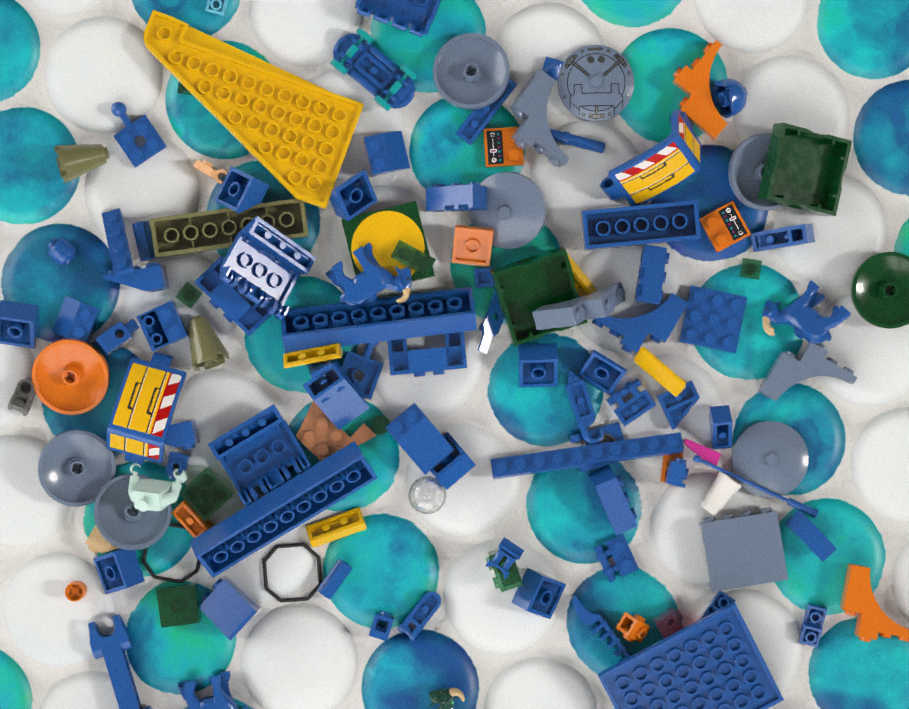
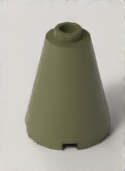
M102 144L54 146V152L58 155L56 161L63 183L70 182L107 163L106 159L109 158L107 147L103 148Z
M201 315L192 317L188 323L193 369L200 371L199 367H205V370L225 363L224 358L229 359V353L206 317H201Z

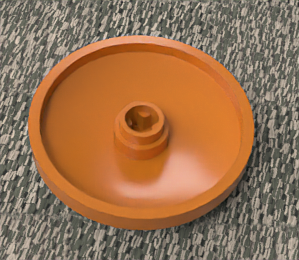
M60 339L49 344L39 353L32 368V383L34 384L37 396L47 407L61 414L78 415L90 411L101 402L109 387L110 373L105 358L93 345L77 339Z

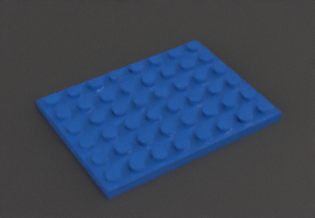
M735 602L597 674L615 709H768L784 700Z

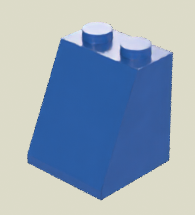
M226 577L224 580L219 578L212 586L214 591L211 594L207 592L199 600L202 603L199 608L231 641L260 607Z

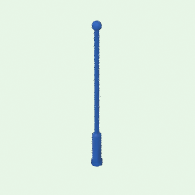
M699 455L693 457L694 462L703 463L787 502V505L811 515L813 518L818 514V509L811 508L792 498L787 499L705 461Z

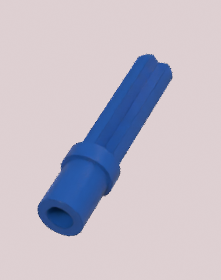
M550 130L555 142L597 153L604 152V142L570 134V132Z

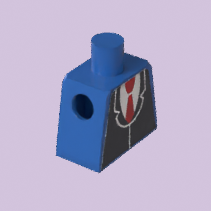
M131 319L124 325L120 321L98 336L96 342L106 356L110 357L133 339L131 334L139 329V326L134 319ZM122 332L124 336L117 338L116 334Z

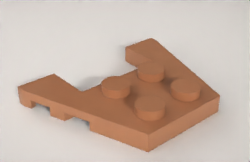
M313 401L296 438L322 461L355 441L357 445H360L374 438L376 434L364 423L350 437L342 429L338 430Z

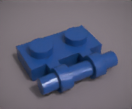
M638 378L633 382L629 381L625 384L624 388L618 392L614 391L611 393L612 396L606 399L610 406L615 402L618 403L619 407L613 411L624 427L656 406L646 389L640 393L636 390L637 387L642 385ZM631 392L634 397L624 403L622 398Z
M624 534L605 541L608 549L604 551L601 544L594 547L596 559L600 561L604 569L602 572L604 576H607L609 582L616 580L615 571H619L621 577L639 569ZM609 555H612L615 562L613 566H610L607 560Z

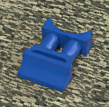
M504 537L499 544L497 553L492 560L489 558L485 566L499 568L504 575V579H506L510 574L508 570L516 560L520 559L524 550ZM504 556L507 557L504 564L500 566L499 562Z

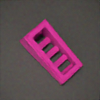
M686 438L683 439L684 445L695 454L717 466L721 453Z

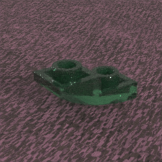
M401 240L398 241L391 255V258L425 276H428L436 261L435 258Z

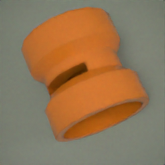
M73 581L65 588V596L70 601H79L87 594V587L82 581Z

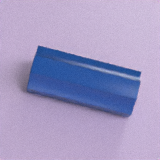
M149 221L132 224L140 262L157 259L154 253Z
M339 558L317 588V591L324 597L331 599L353 568Z

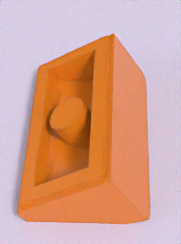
M189 497L172 511V515L194 538L214 525Z

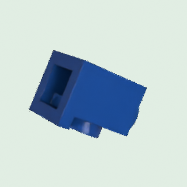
M170 451L165 474L169 475V479L176 480L173 475V465L175 463H178L180 466V474H182L183 470L185 473L187 472L191 455Z
M675 458V461L670 460L664 482L685 488L686 484L682 482L683 479H687L689 469L686 468L687 460Z
M380 610V613L376 612L369 636L387 641L394 621V617H391L392 613ZM385 621L386 626L380 627L379 622Z

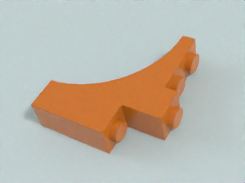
M717 40L713 44L711 42L708 43L703 50L704 56L701 59L697 57L691 64L693 69L687 65L683 69L679 67L673 74L675 79L672 82L689 96V98L685 96L679 103L681 107L679 110L685 112L692 123L712 140L716 139L728 124L715 108L709 86L711 66L714 57L722 46Z
M848 563L840 608L845 610V614L856 616V613H858L854 634L860 637L859 640L871 642V639L877 640L878 632L880 633L879 636L891 638V635L899 636V640L909 642V628L892 621L876 602L870 582L871 568Z

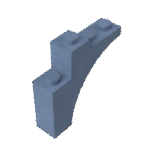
M540 69L534 73L509 107L517 118L524 119L511 138L519 148L528 149L534 146L533 149L538 154L545 155L549 163L555 167H561L566 165L569 158L556 144L547 118L548 98L556 81Z
M617 282L576 299L541 306L532 312L536 329L543 330L577 326L586 319L607 317L614 312L616 306L625 301V291L622 288L621 282Z
M808 342L798 360L796 359L797 356L790 351H786V353L780 352L757 392L773 401H777L788 388L811 377L829 376L841 379L849 384H854L858 377L853 375V370L845 366L843 369L837 366L838 362L830 357L825 359L828 353L824 349L825 345Z

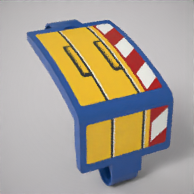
M680 110L673 111L669 118L671 134L649 150L608 172V177L601 182L600 187L610 200L625 197L631 206H639L672 190L701 169V143L694 134L693 123L685 112Z
M154 352L150 362L134 357L130 359L108 424L106 444L107 449L124 453L125 461L140 465L144 463V459L157 463L163 462L165 441L187 375L185 371L170 367L171 360L174 359L173 356Z

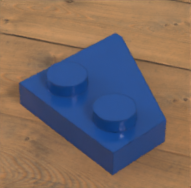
M692 380L686 382V388L677 397L669 391L656 396L672 430L677 427L700 398Z

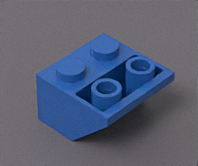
M169 301L136 316L152 352L189 337L188 330L174 301Z

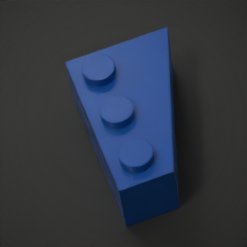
M470 182L468 185L451 183L450 186L433 184V187L426 188V211L487 210V187L480 186L479 182Z
M643 245L634 302L650 305H660V302H662V285L665 283L667 272H664L665 264H668L670 253H667V248Z
M609 465L588 473L616 536L637 527L635 519L638 517L634 508L630 509L628 505L631 501L627 492L623 493L621 489L624 484L620 476H615Z

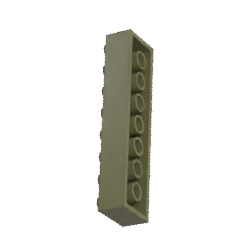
M298 199L257 204L241 213L224 208L150 219L155 257L164 258L229 249L237 234L256 216L291 240L308 238L310 235L305 202Z

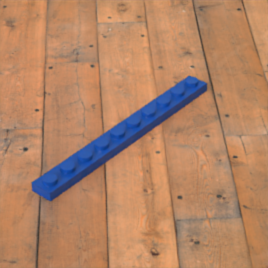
M681 432L490 460L493 479H501L684 453Z

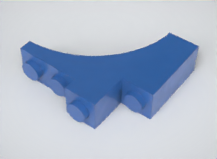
M670 293L660 306L645 315L634 318L607 316L595 318L592 323L600 328L604 325L610 329L609 333L617 338L621 335L622 339L619 344L623 345L621 349L629 354L632 352L637 353L648 334L651 335L649 339L658 344L660 342L665 343L688 302Z

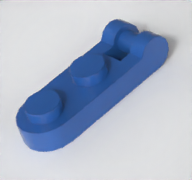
M429 591L424 594L397 630L401 633L404 632L408 635V639L413 641L440 607V595L435 591ZM410 622L416 625L414 630L408 626Z

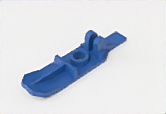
M496 290L492 300L489 302L485 319L479 326V330L483 332L478 351L487 354L492 338L499 333L504 320Z

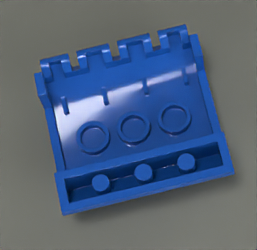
M357 0L355 8L358 9L357 13L370 18L372 14L374 15L373 19L387 25L390 21L392 22V27L405 32L409 28L410 34L422 38L423 34H428L441 0Z

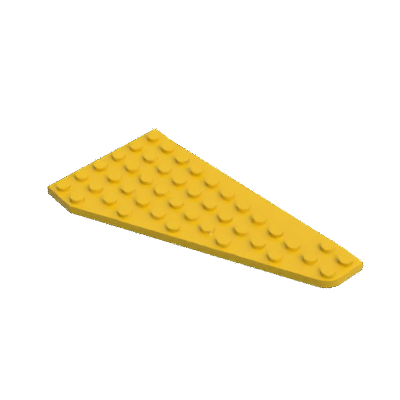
M153 10L143 35L146 48L296 199L326 209L364 104L332 93L194 29L183 21Z

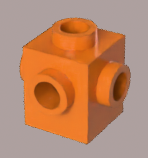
M625 612L616 629L622 632V637L628 641L633 642L635 640L641 643L646 637L650 626L644 623L646 619L637 613L633 616Z

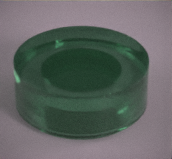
M376 416L371 422V428L376 434H385L388 432L385 427L390 424V421L386 416Z

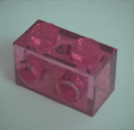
M673 607L652 618L663 638L685 628L681 622L684 619L678 609L674 610Z

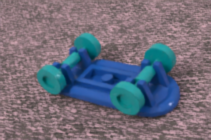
M359 27L356 31L357 34H347L337 41L333 50L334 58L330 64L341 74L345 75L347 73L375 96L373 100L388 112L391 108H403L412 101L415 93L413 81L417 78V75L405 64H402L401 67L397 66L371 43L374 39L367 32Z

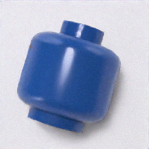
M64 237L59 240L55 238L48 245L50 248L48 256L59 266L64 264L67 266L77 255L75 254L76 247Z

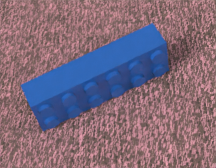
M698 200L581 212L584 251L701 239Z

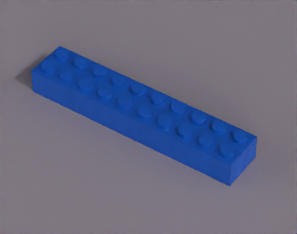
M472 287L410 294L409 298L403 303L396 302L402 296L400 295L377 298L369 304L366 301L361 305L354 306L343 302L289 309L286 316L281 320L285 353L340 343L341 346L477 330Z
M354 441L189 542L196 558L214 578L378 477Z

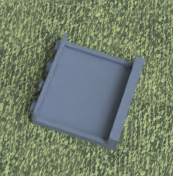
M767 507L761 508L758 513H753L752 510L741 512L740 516H734L733 513L722 515V519L715 520V517L703 518L704 522H699L709 573L710 591L716 592L788 580L776 510Z

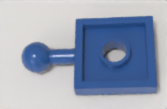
M115 102L111 106V112L114 116L120 117L126 127L113 136L136 168L167 146L146 115L132 123L126 114L125 104ZM138 136H143L146 140L145 145L142 147H138L135 144V139Z
M379 342L366 343L367 345L362 356L347 351L342 365V369L361 396L370 400L384 365L369 359L373 347L377 346ZM362 370L365 373V378L362 381H357L354 378L355 371Z

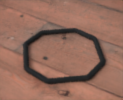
M169 524L170 527L185 529V527L180 524ZM148 548L143 550L142 563L154 579L184 583L199 571L200 561L197 559L196 569L181 580L156 576L146 562Z
M305 543L278 544L263 559L264 588L281 603L308 601L317 592V588L322 583L320 556ZM304 547L317 558L318 585L307 597L281 599L268 588L266 561L278 548Z

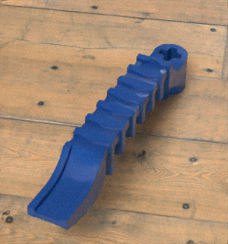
M574 594L572 601L580 620L588 625L594 624L598 620L600 621L590 630L591 633L595 635L604 627L606 631L599 638L602 641L609 636L612 638L607 643V646L610 649L615 644L618 646L613 654L618 657L623 653L624 657L619 662L632 656L626 650V646L620 642L621 639L618 635H615L613 628L608 625V621L599 612L586 609L576 594Z

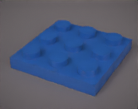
M691 285L679 342L736 353L747 297Z

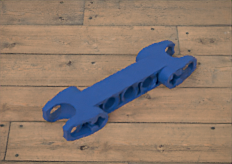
M121 615L113 616L114 632L111 635L102 634L95 621L88 623L90 647L95 659L104 657L119 709H152L151 705L142 708L125 652V650L133 648V642L129 629Z

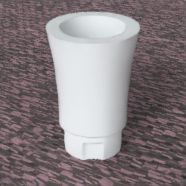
M719 471L716 480L705 495V499L700 506L716 516L719 510L725 506L727 501L742 485Z

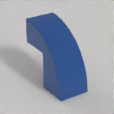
M798 510L785 522L789 529L822 562L836 550V547L801 511Z

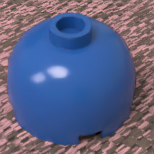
M731 78L713 83L715 87L711 88V97L715 108L719 106L721 110L719 114L724 118H730L740 113L747 101L746 88L740 82Z

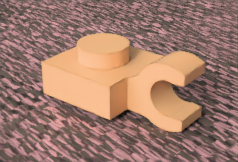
M204 159L202 162L197 160L194 164L195 168L212 177L219 184H223V181L219 180V175L221 173L228 174L224 169H212L213 164Z

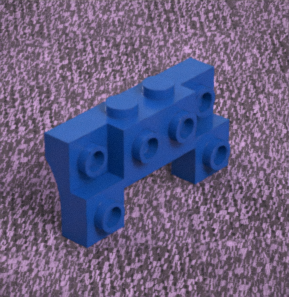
M221 255L194 283L211 298L209 302L216 309L220 307L225 312L223 316L230 323L234 321L248 336H251L273 314L267 311V305L264 308H261L256 303L252 306L234 287L232 288L229 286V283L226 284L220 280V266L225 258Z
M464 331L445 334L446 347L408 351L407 338L387 341L390 376L414 373V377L425 376V372L432 371L433 375L445 374L444 370L467 368Z

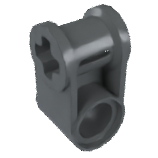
M31 378L18 382L8 404V410L14 409L23 413V416L28 415L36 394ZM25 382L30 383V392H26L23 389Z

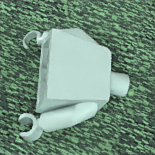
M134 463L130 466V472L133 475L130 476L128 495L131 501L134 502V507L140 511H162L168 505L175 503L182 487L181 483L187 480L185 471L183 470L182 474H180L178 469H175L173 472L176 479L175 482L140 478L137 476L138 472L132 469L135 466L141 467V465Z

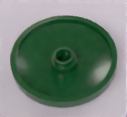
M898 252L877 253L864 260L855 271L850 288L852 303L857 313L869 324L888 329L899 328L909 324V256Z

